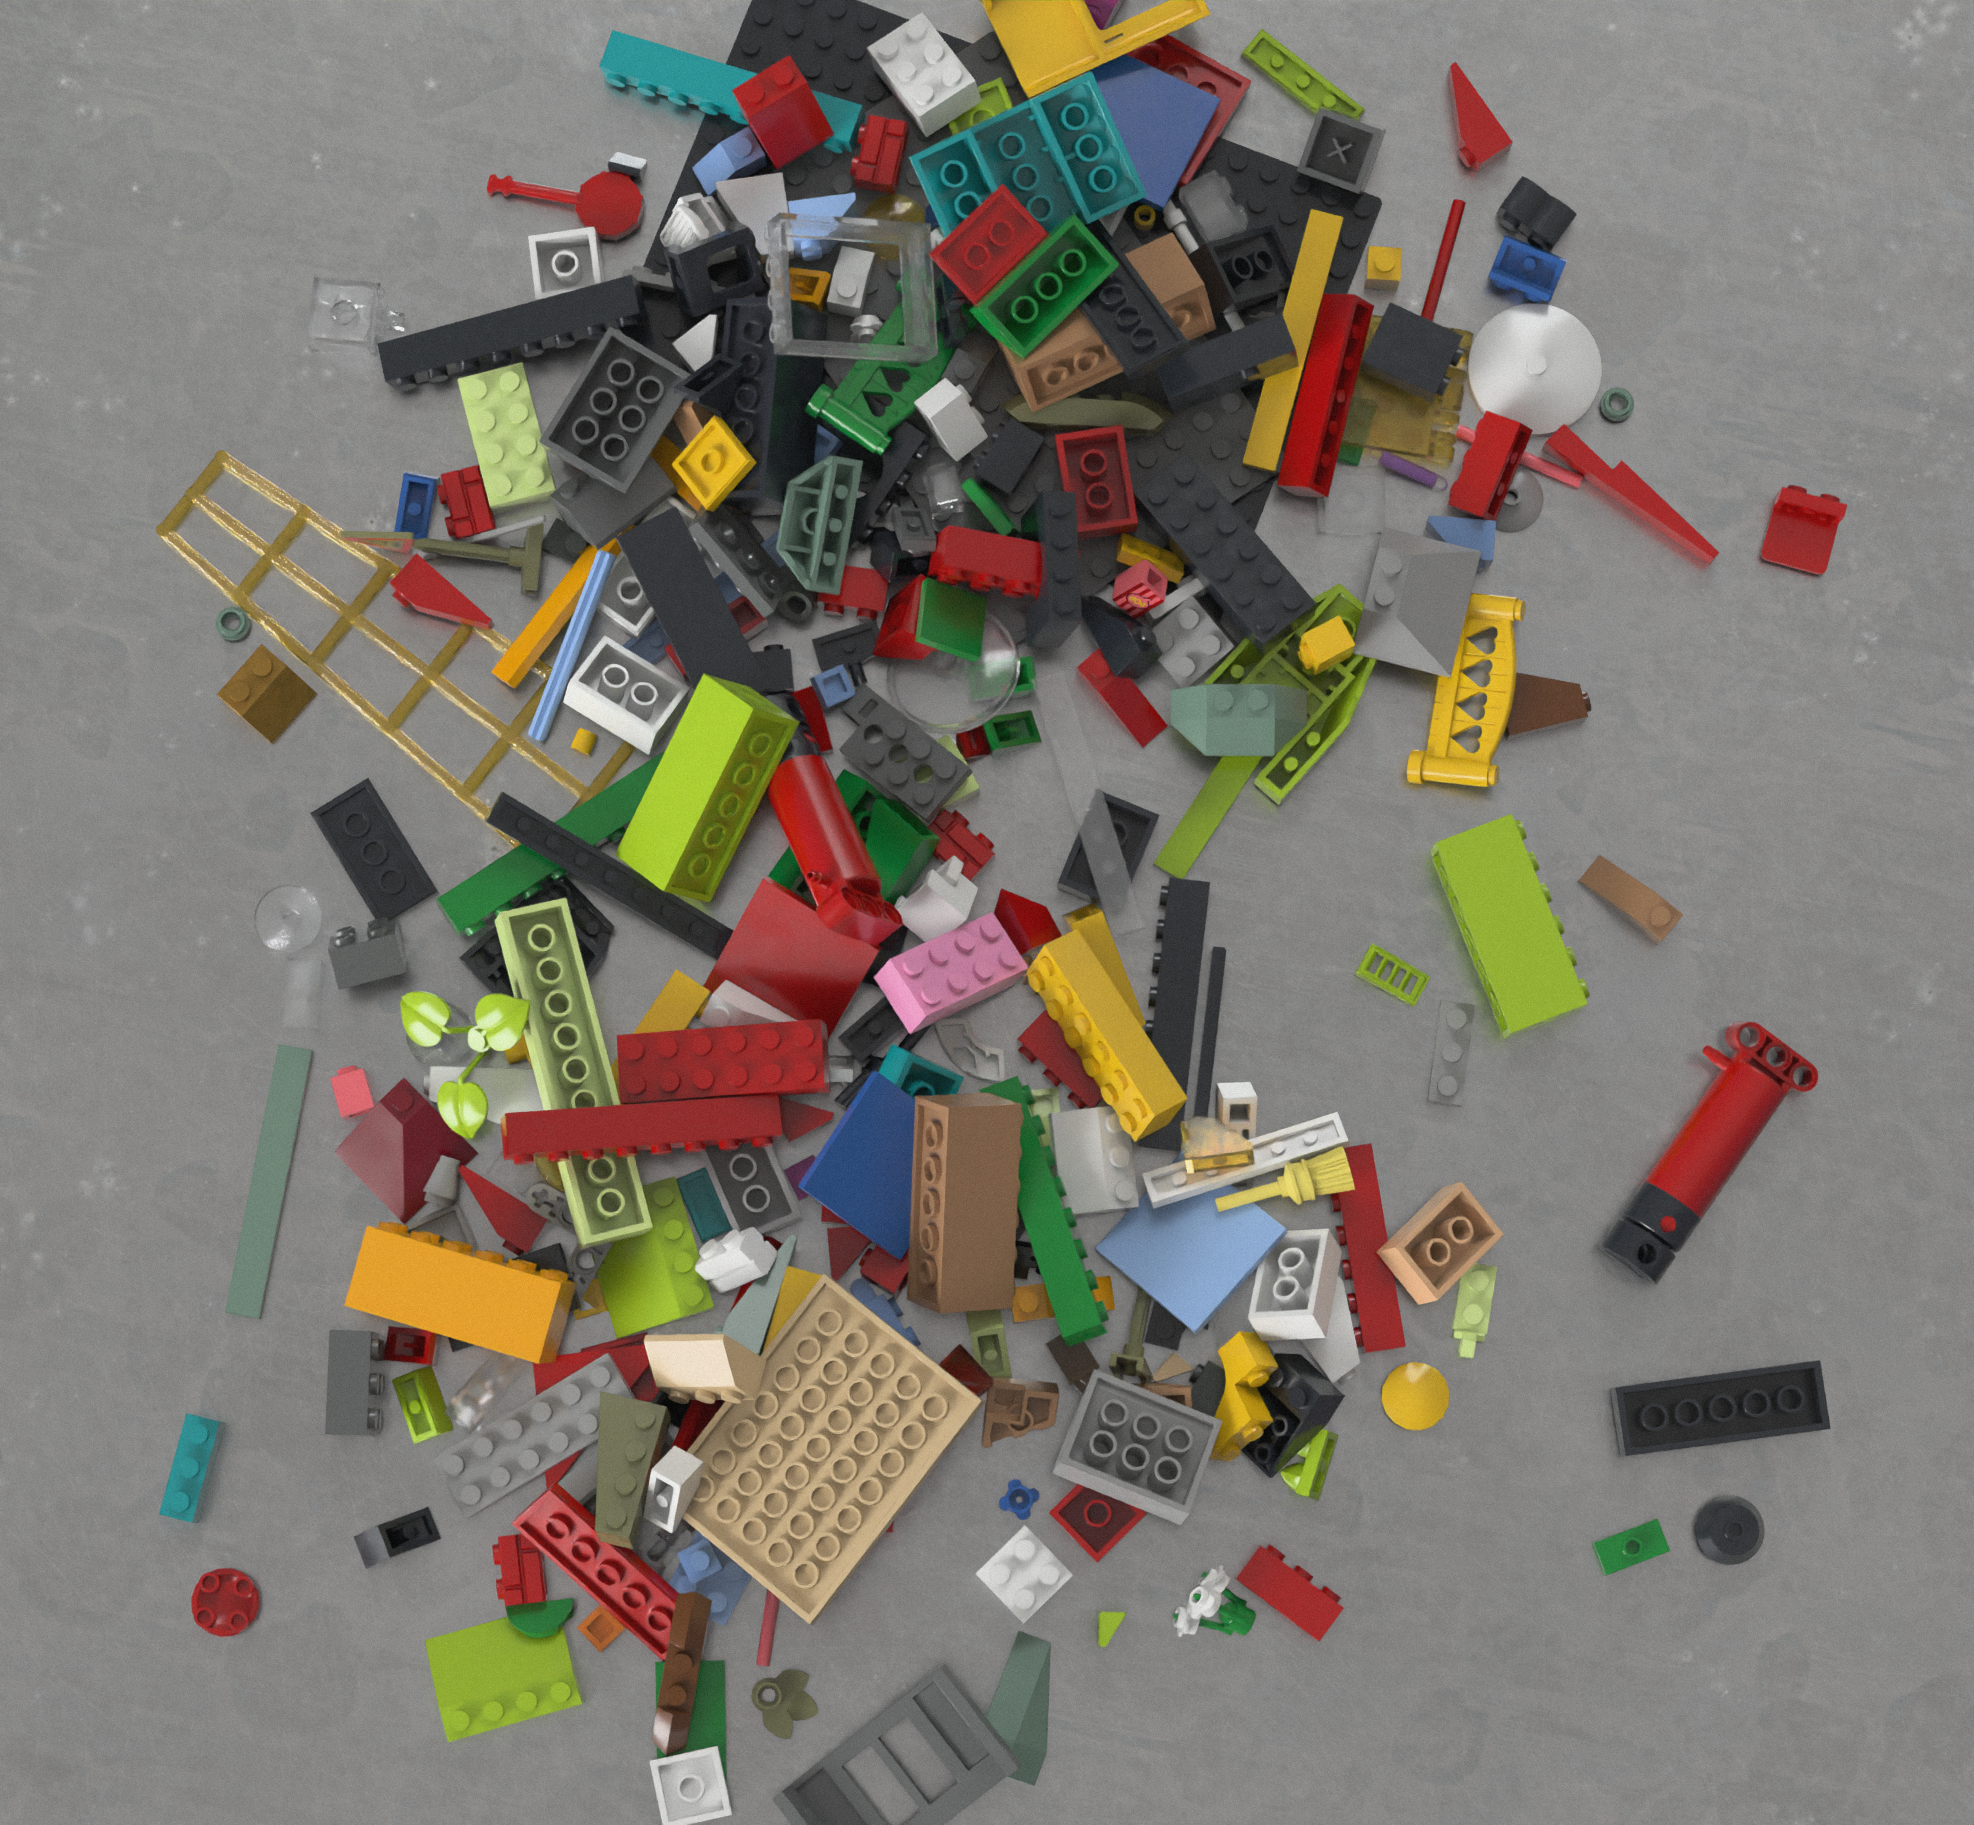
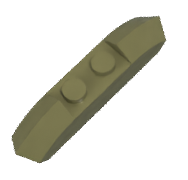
M1122 392L1121 401H1116L1115 397L1110 395H1096L1094 399H1082L1080 394L1075 393L1034 413L1022 393L1001 405L1009 419L1011 417L1031 430L1077 432L1122 425L1124 435L1153 437L1172 418V415L1160 404L1147 397L1129 392Z

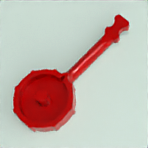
M601 171L600 174L591 177L584 184H581L579 192L515 181L511 176L499 179L495 174L490 175L487 185L489 195L502 192L507 197L513 193L576 205V214L585 228L595 227L599 238L615 241L625 237L640 226L645 204L643 196L630 176L616 172Z

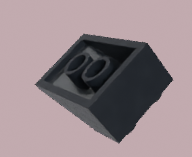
M1273 224L1207 242L1187 255L1205 284L1214 319L1232 314L1289 290L1294 274L1292 263Z

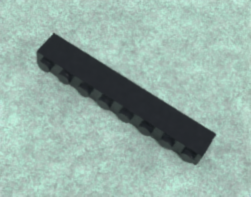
M628 275L377 344L385 382L399 391H407L416 388L417 383L427 380L429 382H441L448 379V375L457 372L462 374L474 373L480 370V366L490 363L493 365H504L510 363L512 358L516 356H537L544 352L543 349L556 346V348H567L573 346L575 341L579 339L603 338L609 327L615 330L619 329L620 331L634 330L639 327V323L648 321L641 284L633 275Z
M1170 877L1168 886L1161 885L1159 906L1166 907L1164 919L1157 920L1155 939L1162 940L1161 952H1154L1152 973H1158L1157 987L1150 986L1148 1006L1154 1007L1153 1020H1146L1145 1033L1187 1096L1210 882ZM1186 1102L1168 1125L1138 1140L1139 1150L1172 1154L1180 1153Z

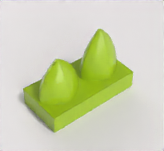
M1322 1429L1297 1453L1306 1458L1305 1463H1294L1281 1470L1284 1481L1297 1494L1319 1501L1339 1435Z

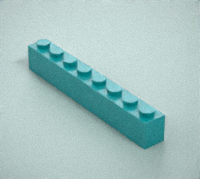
M612 30L599 65L607 82L619 87H624L625 84L635 86L639 92L648 96H656V93L668 96V100L678 105L686 106L687 102L698 105L701 111L711 115H718V112L730 115V118L735 122L748 125L732 90L756 76L757 73ZM811 90L834 133V136L822 142L824 147L836 153H842L843 150L853 153L860 125L864 123L866 118L862 105Z

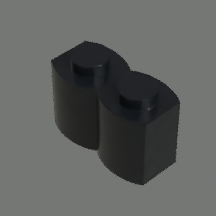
M1524 176L1520 178L1496 213L1501 217V224L1507 229L1514 232L1518 229L1528 236L1527 241L1531 245L1543 250L1545 248L1550 252L1577 215L1566 204L1549 195L1543 188Z

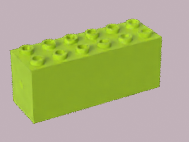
M703 674L615 855L662 891L710 903L799 721L748 686Z
M1512 814L1440 840L1430 850L1431 857L1504 1040L1579 1012L1588 1004L1586 998L1590 997L1584 979H1578L1573 968L1577 965L1574 952L1570 946L1565 948L1561 935L1565 933L1562 922L1558 915H1552L1548 903L1552 902L1549 889L1545 883L1540 884L1536 875V871L1539 870L1537 859L1532 851L1527 852L1523 840L1527 839L1523 824L1520 820L1515 821Z

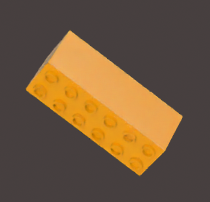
M379 1221L378 1226L366 1227L344 1306L534 1363L555 1362L577 1282L568 1280V1273L550 1268L549 1270L541 1269L539 1272L536 1271L537 1264L517 1259V1261L508 1259V1262L503 1261L504 1254L491 1250H476V1252H472L473 1245L456 1240H444L442 1243L439 1242L441 1236L426 1231H411V1233H408V1226L389 1221L387 1223Z

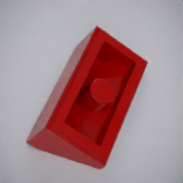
M813 686L788 694L798 700L823 755L834 753L823 709Z

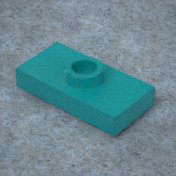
M706 1167L677 1178L680 1193L701 1243L732 1231Z

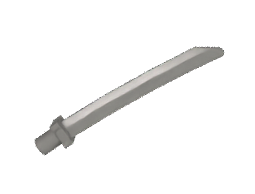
M546 515L455 540V542L474 544L542 524L547 521ZM413 549V556L417 553L424 560L434 559L435 562L442 560L441 554L426 553Z

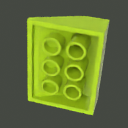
M676 1176L642 1186L653 1228L646 1234L614 1241L603 1260L604 1263L601 1264L597 1271L617 1339L715 1310L707 1280L695 1270V1265L700 1256Z
M504 1617L425 1640L438 1707L447 1741L451 1742L585 1703L565 1625L558 1629L559 1632L555 1635L545 1638H529L512 1626L508 1617Z

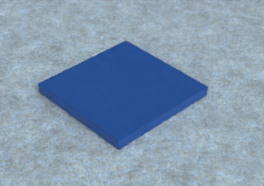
M1124 54L1085 73L1092 71L1147 193L1146 197L1138 201L1163 212L1212 120L1221 99Z
M872 1071L798 1187L891 1256L901 1260L909 1248L915 1100L879 1072Z

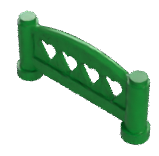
M914 261L907 267L894 288L903 294L904 298L835 391L823 383L804 410V412L815 419L818 416L873 454L878 453L882 455L892 441V438L888 436V432L908 418L917 409L914 402L939 383L956 348L944 349L942 333L937 335L938 341L936 343L927 342L919 327L917 320L940 321L933 284L936 281L923 273L924 268ZM965 302L961 305L962 316L967 318L968 331L971 332L979 321L969 311L972 306ZM899 345L924 347L927 350V356L920 358L919 367H910ZM881 369L905 371L908 373L910 380L902 383V391L893 392L890 390ZM863 394L888 396L892 404L884 407V415L882 417H876L871 413Z

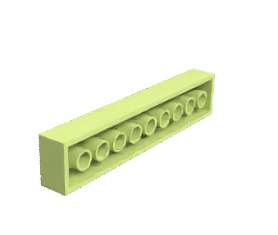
M561 898L500 912L495 919V925L514 998L531 1001L524 1036L543 1109L555 1110L621 1105L567 899ZM617 1152L603 1153L604 1157L600 1159L584 1160L582 1155H569V1160L557 1162L580 1250L643 1235L653 1228L634 1156L617 1157Z

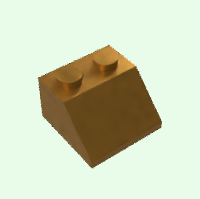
M261 644L216 695L269 742L274 744L317 693L285 663Z

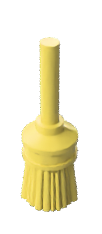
M1340 1146L1307 1161L1300 1159L1296 1163H1286L1283 1176L1277 1177L1276 1182L1216 1198L1215 1202L1218 1212L1277 1195H1282V1198L1289 1196L1299 1205L1307 1200H1316L1315 1196L1355 1190V1185L1343 1146Z

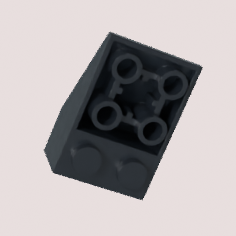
M1276 1353L1274 1359L1279 1368L1268 1376L1269 1379L1265 1384L1257 1387L1273 1422L1263 1430L1264 1433L1261 1437L1249 1442L1241 1451L1269 1478H1273L1328 1424L1345 1397L1301 1354Z

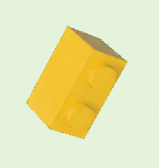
M1340 615L1304 633L1299 644L1300 651L1297 652V655L1306 670L1311 668L1313 674L1317 675L1351 657L1355 643Z

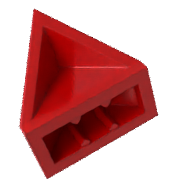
M1001 888L994 915L1022 958L1062 936L1046 906Z

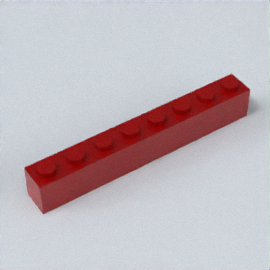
M778 1094L505 1113L500 1119L504 1160H514L515 1165L531 1164L535 1162L534 1158L548 1157V1162H563L569 1160V1155H582L584 1160L603 1158V1153L617 1152V1157H632L638 1155L637 1151L651 1150L652 1155L671 1153L672 1148L685 1147V1152H700L706 1150L708 1145H719V1150H731L739 1148V1143L750 1142L753 1143V1147L760 1148L772 1146L773 1141H776L783 1135Z

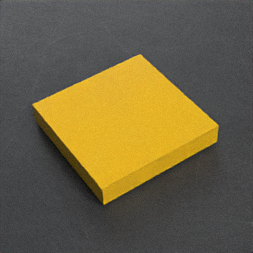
M714 415L671 465L705 509L713 512L753 468L756 461L723 419Z

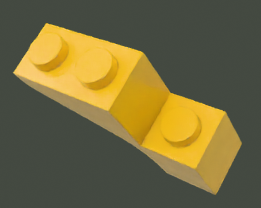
M1239 1331L1217 1351L1224 1366L1226 1384L1224 1394L1214 1418L1223 1422L1209 1459L1226 1462L1237 1458L1241 1454V1450L1249 1442L1261 1437L1264 1433L1263 1430L1273 1422L1257 1387L1265 1384L1269 1379L1268 1376L1279 1367L1266 1341H1261L1258 1334L1253 1332Z

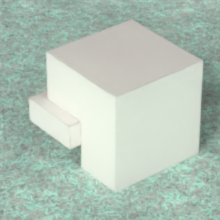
M954 855L936 871L932 869L928 872L926 879L910 892L907 899L900 896L895 904V908L902 916L903 924L924 942H928L956 929L967 920L978 887L961 874L964 863Z

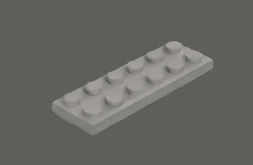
M610 1353L604 1354L432 1459L465 1518L472 1517L596 1442L599 1433L600 1391L636 1399Z

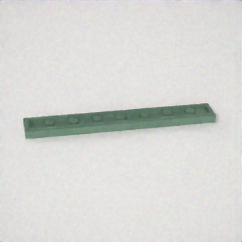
M278 1044L225 1313L257 1319L261 1318L313 1051L309 1049Z

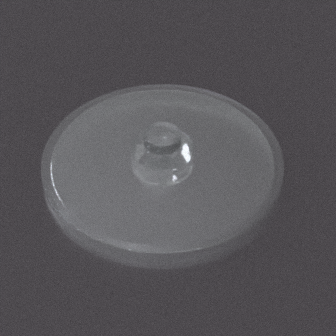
M986 612L980 659L972 662L941 650L937 652L932 651L922 660L890 658L887 669L888 690L897 709L922 730L935 734H956L969 731L993 718L1010 699L1019 677V652L1007 628L996 617Z

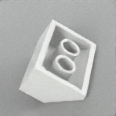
M1095 1107L1048 1114L1052 1151L1056 1160V1165H1054L1055 1177H1061L1067 1195L1062 1197L1065 1208L1071 1207L1074 1215L1120 1212L1139 1207L1131 1135L1126 1133L1121 1127L1119 1117L1113 1107Z

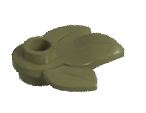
M789 1669L783 1671L775 1679L764 1678L758 1681L752 1689V1702L758 1710L763 1712L764 1726L769 1732L782 1739H790L793 1720H806L818 1713V1708L813 1698L803 1691L808 1682L809 1675L800 1670ZM765 1689L774 1690L776 1696L772 1702H766L763 1699L762 1693Z

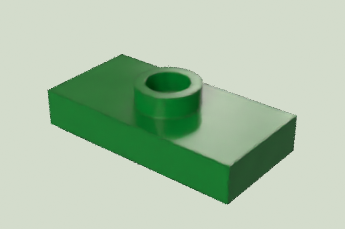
M1658 1519L1648 1521L1592 1543L1605 1576L1670 1551Z

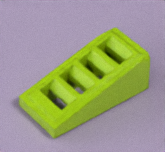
M1373 943L1369 946L1354 974L1413 1007L1416 1005L1430 979V976ZM1378 957L1382 961L1375 974L1369 972V969L1375 958ZM1389 963L1394 967L1387 980L1384 981L1380 977ZM1399 970H1402L1406 973L1400 985L1396 988L1392 983ZM1413 976L1418 980L1410 995H1408L1404 990Z

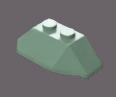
M829 455L790 480L787 484L776 550L806 590L835 595L840 593L863 461Z
M1204 684L1171 690V725L1205 756H1274L1307 725V690L1276 684Z

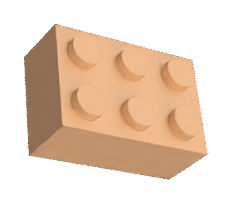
M1463 1182L1442 1187L1377 1251V1254L1418 1305L1439 1300L1504 1233Z

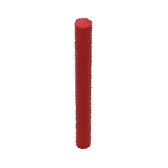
M1454 199L1452 202L1421 317L1432 322L1466 202Z

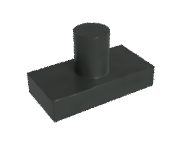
M556 518L542 543L541 549L574 565L590 543L580 533H576L568 527L564 521Z

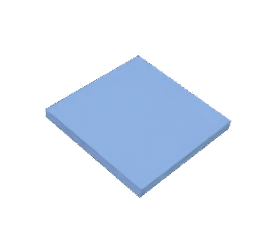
M1184 1148L1171 1164L1196 1156ZM1231 1184L1153 1209L1148 1192L1146 1191L1138 1200L1139 1207L1130 1209L1097 1245L1095 1250L1195 1334H1198L1288 1232L1286 1228L1255 1203L1218 1212L1215 1202L1216 1198L1240 1192Z

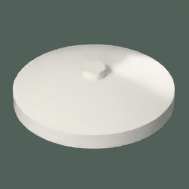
M1539 303L1513 306L1490 319L1475 338L1467 363L1469 389L1481 412L1485 414L1487 410L1524 424L1533 430L1530 437L1549 436L1554 434L1563 424L1569 428L1579 421L1592 405L1599 390L1602 375L1599 349L1585 325L1565 310Z

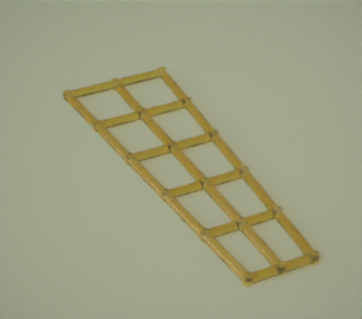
M219 450L215 453V457L191 487L186 489L183 497L163 522L156 527V533L160 538L208 578L483 821L491 809L476 797L473 792L510 745L579 797L569 812L600 793L636 748L627 741H624L589 787L585 786L519 735L537 711L553 669L539 659L535 662L530 670L544 678L545 681L509 726L505 725L446 680L440 673L472 632L505 653L514 642L494 629L487 630L461 623L462 625L428 666L360 614L389 577L394 578L402 568L363 543L341 539L340 533L344 531L343 529L227 454L224 450ZM223 467L295 514L271 545L203 494ZM194 504L262 555L238 587L173 531ZM306 522L378 569L350 606L281 554ZM272 564L341 616L313 652L248 597V594ZM351 625H354L420 676L388 718L323 662ZM430 685L434 686L500 737L463 784L398 728ZM489 825L514 848L521 844Z

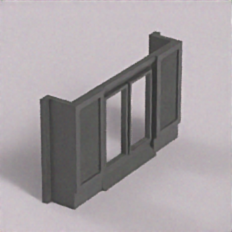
M944 1664L786 1787L772 1800L791 1825H888L843 1766L871 1745L921 1810L904 1825H944L1006 1776L1009 1777L1018 1770L1021 1764ZM906 1716H908L958 1781L957 1784L932 1803L929 1802L880 1738V1736Z

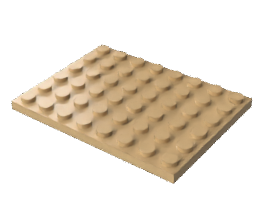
M826 1274L821 1276L760 1357L767 1360L757 1400H742L738 1404L725 1401L687 1451V1453L694 1455L704 1463L699 1487L682 1517L810 1625L816 1623L985 1403Z

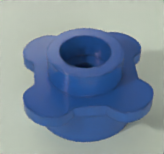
M1018 1479L1011 1480L1008 1483L1009 1490L1005 1497L1000 1499L999 1506L1003 1511L1010 1510L1017 1514L1019 1519L1025 1520L1030 1516V1508L1033 1502L1038 1501L1039 1492L1035 1488L1028 1489L1023 1486ZM1021 1496L1022 1502L1017 1503L1016 1497Z

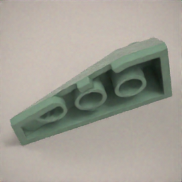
M791 1234L777 1251V1257L768 1274L757 1278L727 1316L724 1327L717 1326L715 1334H725L761 1356L769 1332L768 1325L772 1321L787 1266L791 1265L794 1256L797 1236Z

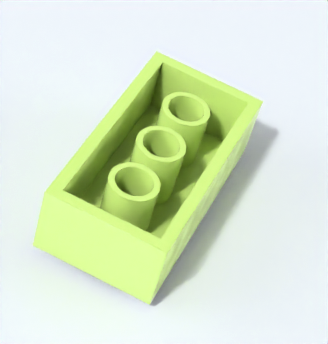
M523 362L457 379L489 505L493 514L552 500L550 494L556 491V486L547 451L539 442L543 435Z

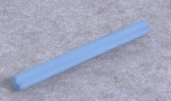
M599 550L596 554L530 726L528 735L536 740L544 741L548 736L614 564L615 555L605 550Z

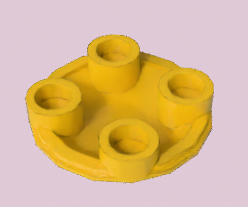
M1410 1362L1398 1366L1388 1375L1382 1387L1381 1403L1386 1414L1395 1424L1405 1429L1419 1431L1434 1426L1443 1418L1449 1406L1450 1392L1445 1378L1437 1369L1426 1363Z

